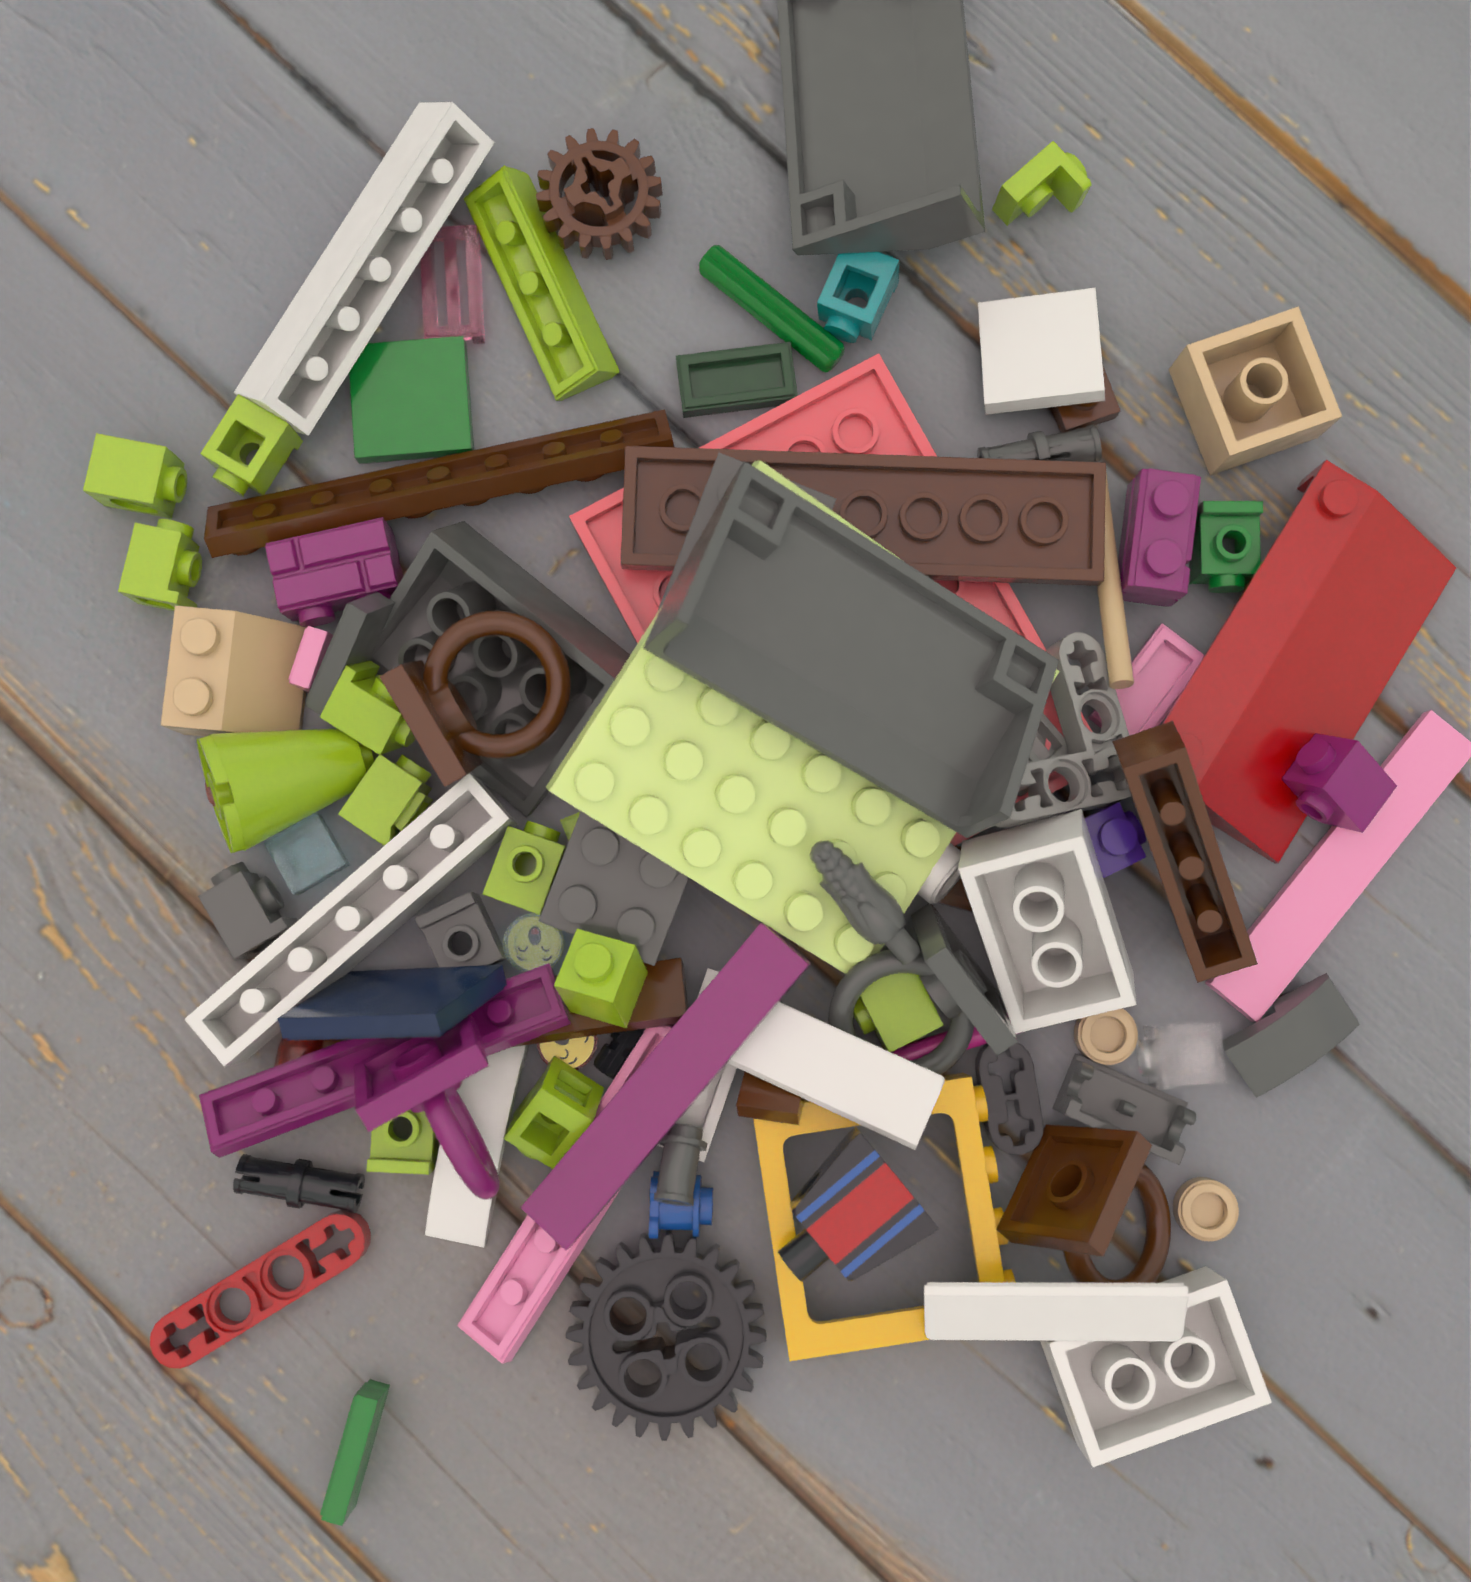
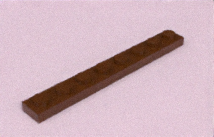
M665 409L218 504L209 506L207 509L204 540L212 558L229 554L243 556L265 547L266 543L383 517L385 521L402 517L416 519L424 517L434 510L458 505L477 506L487 502L490 498L518 492L533 494L544 490L547 486L574 480L589 482L599 479L604 474L624 470L625 446L674 447L673 438Z

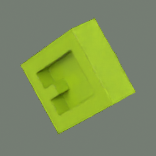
M1052 141L1001 186L992 211L1008 226L1023 212L1028 218L1033 216L1054 195L1069 212L1073 213L1081 206L1092 183L1087 177V171L1082 162L1072 153H1064Z

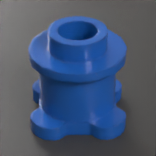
M653 1171L650 1182L649 1238L659 1239L661 1229L692 1230L693 1237H699L700 1225H712L713 1188L702 1187V1176L696 1175L693 1206H677L657 1202L653 1199L654 1193L657 1190L660 1171Z

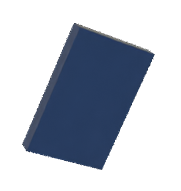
M503 965L351 971L277 1019L282 1038L288 1040L441 1037L501 992L507 986Z

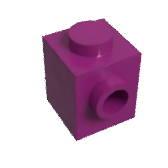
M1315 733L1311 740L1300 749L1296 760L1282 777V781L1298 797L1296 800L1297 807L1307 816L1324 824L1361 833L1366 830L1397 787L1394 781L1358 740Z

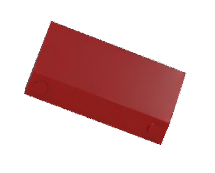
M1325 460L1300 482L1297 490L1304 493L1162 723L1173 721L1186 747L1211 824L1274 864L1280 862L1307 817L1297 807L1296 800L1298 797L1282 781V777L1296 760L1300 749L1311 740L1315 733L1354 739L1456 570V567L1382 494L1328 460Z

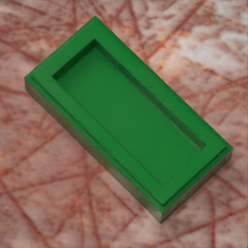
M370 1379L363 1384L353 1397L320 1512L322 1521L343 1526L356 1507L390 1388L389 1384Z

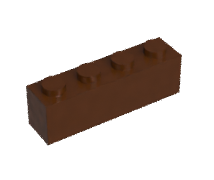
M1170 721L1112 741L1197 983L1258 964L1186 747L1174 722Z

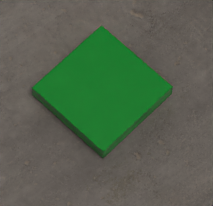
M464 336L367 343L349 372L354 457L359 464L437 458L474 450L467 344Z

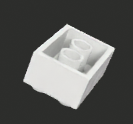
M1082 809L962 841L958 870L1015 1034L1136 1005L1132 966Z
M1207 1266L1160 1282L1184 1283V1286H1188V1304L1184 1333L1178 1341H1040L1076 1444L1092 1467L1272 1403L1228 1281Z

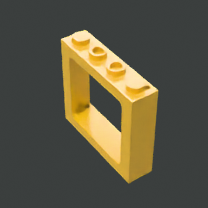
M965 1073L944 1075L942 1077H944L945 1082L931 1114L945 1113L951 1117L953 1122L978 1282L1016 1283L1012 1269L1003 1270L999 1246L1008 1244V1240L996 1230L1004 1212L1002 1207L993 1208L989 1184L998 1183V1169L992 1146L983 1147L979 1123L988 1121V1108L983 1086H973L972 1077ZM806 1099L804 1100L799 1125L753 1119L789 1361L930 1340L925 1335L924 1305L826 1321L813 1320L807 1312L803 1282L792 1273L778 1254V1251L796 1236L783 1153L785 1140L794 1135L853 1127L860 1124Z

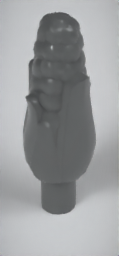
M830 841L815 843L810 852V859L815 863L816 870L822 874L823 880L820 882V886L834 899L856 932L872 944H885L903 965L916 958L921 948L904 929L905 916L893 895L870 875L862 862L854 864L850 857L844 855L842 850L834 847Z

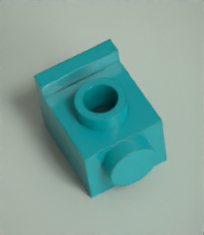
M880 252L838 254L817 301L818 318L826 322L824 329L843 342L855 343L858 336L872 341L890 297L898 286L899 260ZM859 297L864 299L867 305L865 308H861L848 303V301Z

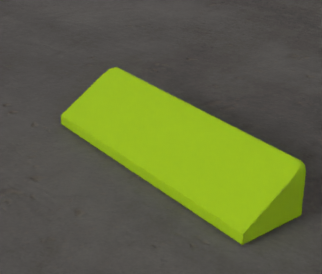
M504 165L463 199L556 401H562L610 380L620 371L565 251L560 246L556 232L548 233L545 228L543 216L546 212L539 211L536 199L537 191L530 176L526 172Z

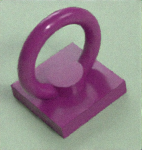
M472 1014L441 1037L403 1038L353 1066L355 1111L368 1132L408 1110L413 1113L424 1111L446 1156L471 1193L484 1200L491 1199L497 1194L500 1181L496 1167L471 1114L457 1092L462 1084V1080L489 1066L479 1028Z

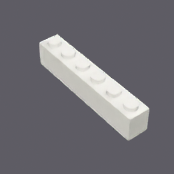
M419 102L233 392L235 395L240 394L286 421L298 433L310 435L495 143L453 102Z
M468 773L184 1020L224 1067L246 1062L281 1031L277 1018L346 975L504 837L507 826L515 828L518 823L478 778Z

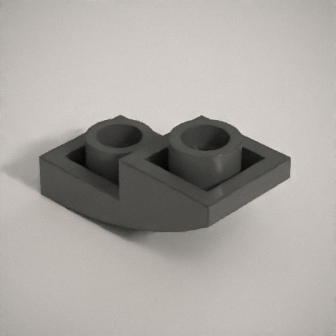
M1327 973L1276 999L1273 1003L1275 1013L1222 1040L1226 1055L1256 1098L1315 1063L1360 1025L1358 1019Z

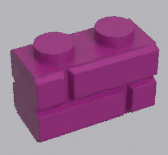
M1148 468L1141 469L1135 476V479H1132L1127 485L1118 556L1123 601L1171 607L1178 602V599L1183 598L1187 594L1190 568L1186 564L1192 558L1201 482L1200 476Z
M383 517L266 543L265 546L280 613L292 622L299 620V624L302 627H315L331 623L336 619L334 612L344 610L347 603L376 592L390 599L403 578L395 536L392 528Z

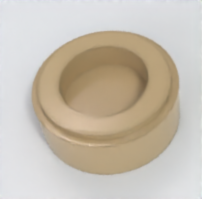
M1122 1008L1077 1019L1074 1026V1040L1078 1050L1087 1059L1103 1065H1114L1126 1060L1132 1054L1137 1044L1138 1030L1132 1016Z
M1197 1177L1186 1181L1177 1190L1173 1200V1214L1176 1222L1182 1230L1198 1240L1208 1242L1220 1240L1226 1237L1237 1223L1239 1207L1235 1195L1227 1186L1214 1179Z

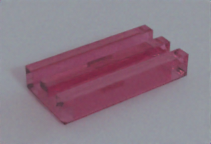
M476 225L441 227L420 260L424 339L464 336L465 340H472L473 344L485 343L478 228ZM458 240H465L470 325H461L457 256ZM444 241L448 326H438L434 242Z

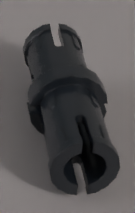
M243 1154L238 1161L235 1173L244 1175H242V1179H234L233 1191L236 1194L246 1193L286 1200L287 1207L300 1209L306 1203L356 1213L363 1195L357 1193L358 1188H364L365 1176L361 1173L351 1174L315 1168L310 1160L297 1159L294 1164Z

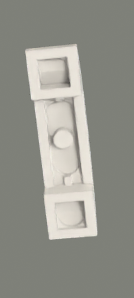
M529 1045L510 1047L487 1056L489 1066L462 1080V1084L457 1090L489 1150L498 1175L506 1140L503 1138L510 1124L521 1069L525 1067ZM441 1145L439 1146L432 1183L425 1235L484 1248L487 1243L497 1194L488 1200L480 1199L473 1195L457 1174Z

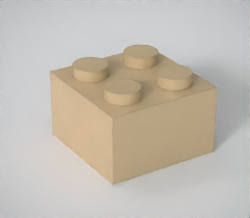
M1299 306L1188 344L1168 369L1210 476L1317 439L1342 417Z

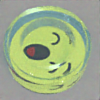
M535 913L525 914L516 918L506 929L503 938V950L507 960L513 967L522 972L548 963L554 967L564 952L565 939L562 930L539 922L540 915Z

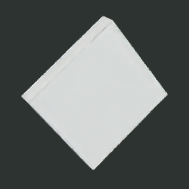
M1096 287L978 302L986 415L1105 401Z

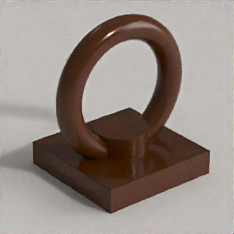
M484 611L457 621L437 639L425 664L422 660L403 663L379 676L444 787L466 776L481 765L482 761L479 756L494 759L516 757L543 744L562 722L571 695L569 666L556 640L535 621L507 611ZM486 636H506L522 642L535 653L545 672L546 694L541 709L527 725L510 733L490 734L477 730L476 722L466 702L456 687L448 681L449 670L457 654L469 643Z
M1046 1124L1040 1143L1034 1148L996 1230L1011 1243L1062 1250L1067 1267L1076 1283H1155L1164 1267L1169 1251L1171 1217L1164 1189L1156 1175L1145 1164L1152 1144L1138 1131ZM1135 1187L1141 1197L1146 1215L1144 1247L1138 1262L1131 1272L1119 1279H1109L1097 1270L1090 1255L1104 1257Z

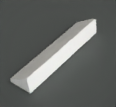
M778 1002L728 1061V1064L914 1150L919 1143L945 1082L944 1077L781 1002Z
M927 1282V1285H924L925 1335L930 1340L1178 1341L1184 1333L1188 1304V1286H1184V1283Z

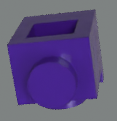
M1119 802L1084 817L1103 878L1147 857L1141 844L1146 842V837L1140 822L1130 810L1124 812Z

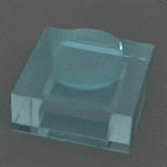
M319 813L310 815L264 842L265 847L293 895L299 896L350 866L325 819Z

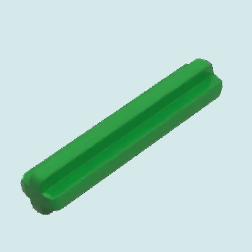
M713 245L704 254L699 263L700 274L782 340L791 342L792 348L822 372H829L841 360L845 350L844 344L722 246Z

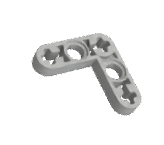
M1071 633L1052 644L1046 651L1059 659L1057 670L1060 672L1054 679L1050 691L1069 755L1028 762L1019 791L1028 788L1029 797L1015 803L1011 817L994 826L1013 827L1082 809L1083 812L1107 807L1131 796L1112 742L1129 736L1116 690L1109 686L1105 654L1100 644L1086 633ZM1067 656L1073 660L1078 659L1081 669L1077 665L1070 666ZM1086 686L1089 687V691L1077 695L1075 688L1078 687V690ZM1083 705H1089L1098 712L1102 722L1099 734L1091 732L1084 725L1081 717ZM1102 770L1107 773L1113 772L1115 783L1114 781H1104L1091 786L1089 776ZM1051 772H1057L1067 780L1070 788L1067 802L1056 799L1051 793L1048 784Z

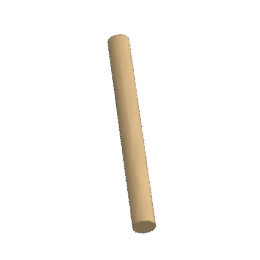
M1106 472L1104 582L1097 586L1109 686L1112 689H1125L1134 685Z

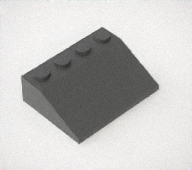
M465 521L430 532L390 598L395 604L370 661L380 666L375 677L383 675L403 663L422 660L425 664L433 645L444 631L457 621L484 611L516 613L535 621L547 630L562 649L571 677V695L562 722L550 738L537 748L510 758L494 759L479 756L482 764L471 771L528 817L550 792L546 788L547 784L630 654ZM486 636L469 643L457 654L448 674V681L456 687L470 709L476 722L477 730L485 733L505 734L524 727L537 715L545 699L546 677L540 660L529 647L510 637Z

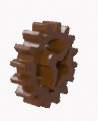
M590 128L587 130V142L580 145L576 139L568 135L565 137L568 152L562 155L557 151L550 150L547 153L549 165L553 171L539 170L537 174L540 188L543 191L536 193L539 211L546 212L543 216L546 230L548 233L560 230L558 233L560 246L565 250L572 246L575 241L579 242L581 256L585 259H588L594 247L602 248V253L606 260L612 259L613 246L621 244L628 253L633 252L632 236L637 233L641 237L649 239L652 231L648 218L655 219L661 216V202L656 198L663 195L661 177L653 176L656 173L654 158L651 155L639 159L641 155L640 144L636 139L627 143L625 147L620 146L617 130L612 129L606 141H598L594 128ZM574 174L573 184L564 189L567 181ZM589 183L592 184V186L594 187L595 191H593V192L590 191V185H589ZM597 191H599L600 194L603 196L602 198H600L599 194L596 193ZM638 191L636 203L626 215L624 211L626 204L635 200L634 193ZM605 197H609L610 206L607 204L606 200L604 199Z

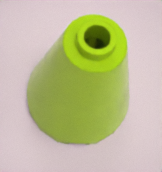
M337 728L215 733L196 739L207 788L210 787L215 803V806H213L214 812L230 853L246 851L351 794L374 763L371 749Z

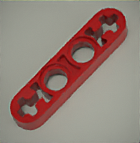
M347 1210L330 1213L163 1316L153 1327L150 1334V1347L153 1356L160 1364L168 1368L181 1369L189 1366L346 1270L367 1252L371 1240V1231L368 1223L360 1214L350 1213ZM334 1224L339 1231L348 1228L352 1230L355 1238L348 1244L351 1254L347 1255L345 1250L338 1248L317 1261L316 1255L312 1250L325 1243L334 1235L330 1225ZM304 1239H309L310 1248L303 1243ZM291 1255L302 1264L304 1277L298 1287L293 1289L284 1288L274 1280L272 1274L273 1264L279 1256ZM319 1264L326 1269L325 1272H320ZM238 1288L249 1296L251 1308L246 1319L233 1321L226 1318L222 1313L220 1298L226 1289ZM198 1304H202L203 1310L198 1307ZM205 1316L206 1322L210 1327L193 1337L188 1342V1347L179 1345L175 1348L171 1344L169 1338L175 1334L176 1326L180 1330L185 1329ZM214 1331L219 1334V1337H215Z

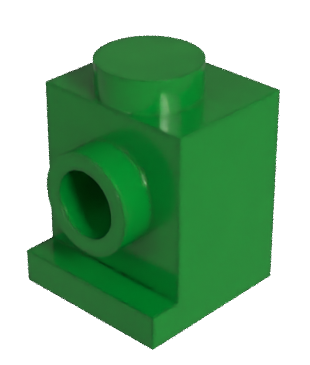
M1203 501L1198 505L1192 558L1189 562V584H1208V591L1212 593H1233L1245 589V584L1250 582L1261 564L1260 515L1263 513V501ZM1222 539H1234L1235 554L1225 550Z

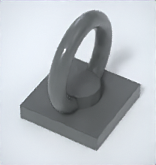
M932 903L926 904L911 915L921 948L918 956L905 965L901 964L890 950L878 952L853 966L844 975L834 991L829 1007L828 1024L856 1036L853 1026V1011L863 991L872 983L885 976L898 973L919 975L923 985L946 1017L951 1019V1023L945 1038L933 1051L923 1057L911 1060V1062L942 1075L958 1062L965 1053L972 1039L974 1027L997 1056L1018 1042L998 990Z

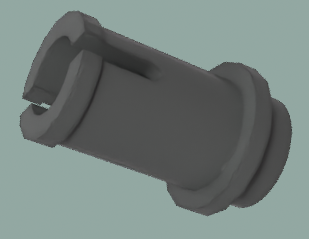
M675 1124L659 1144L663 1145L657 1190L654 1193L653 1200L670 1205L693 1206L699 1154L707 1149V1143L702 1141L703 1129L685 1124Z

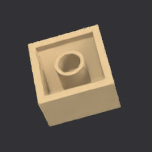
M175 606L161 726L183 735L203 737L215 733L302 730L306 692L290 684L288 678L305 628L307 629V627L232 610Z

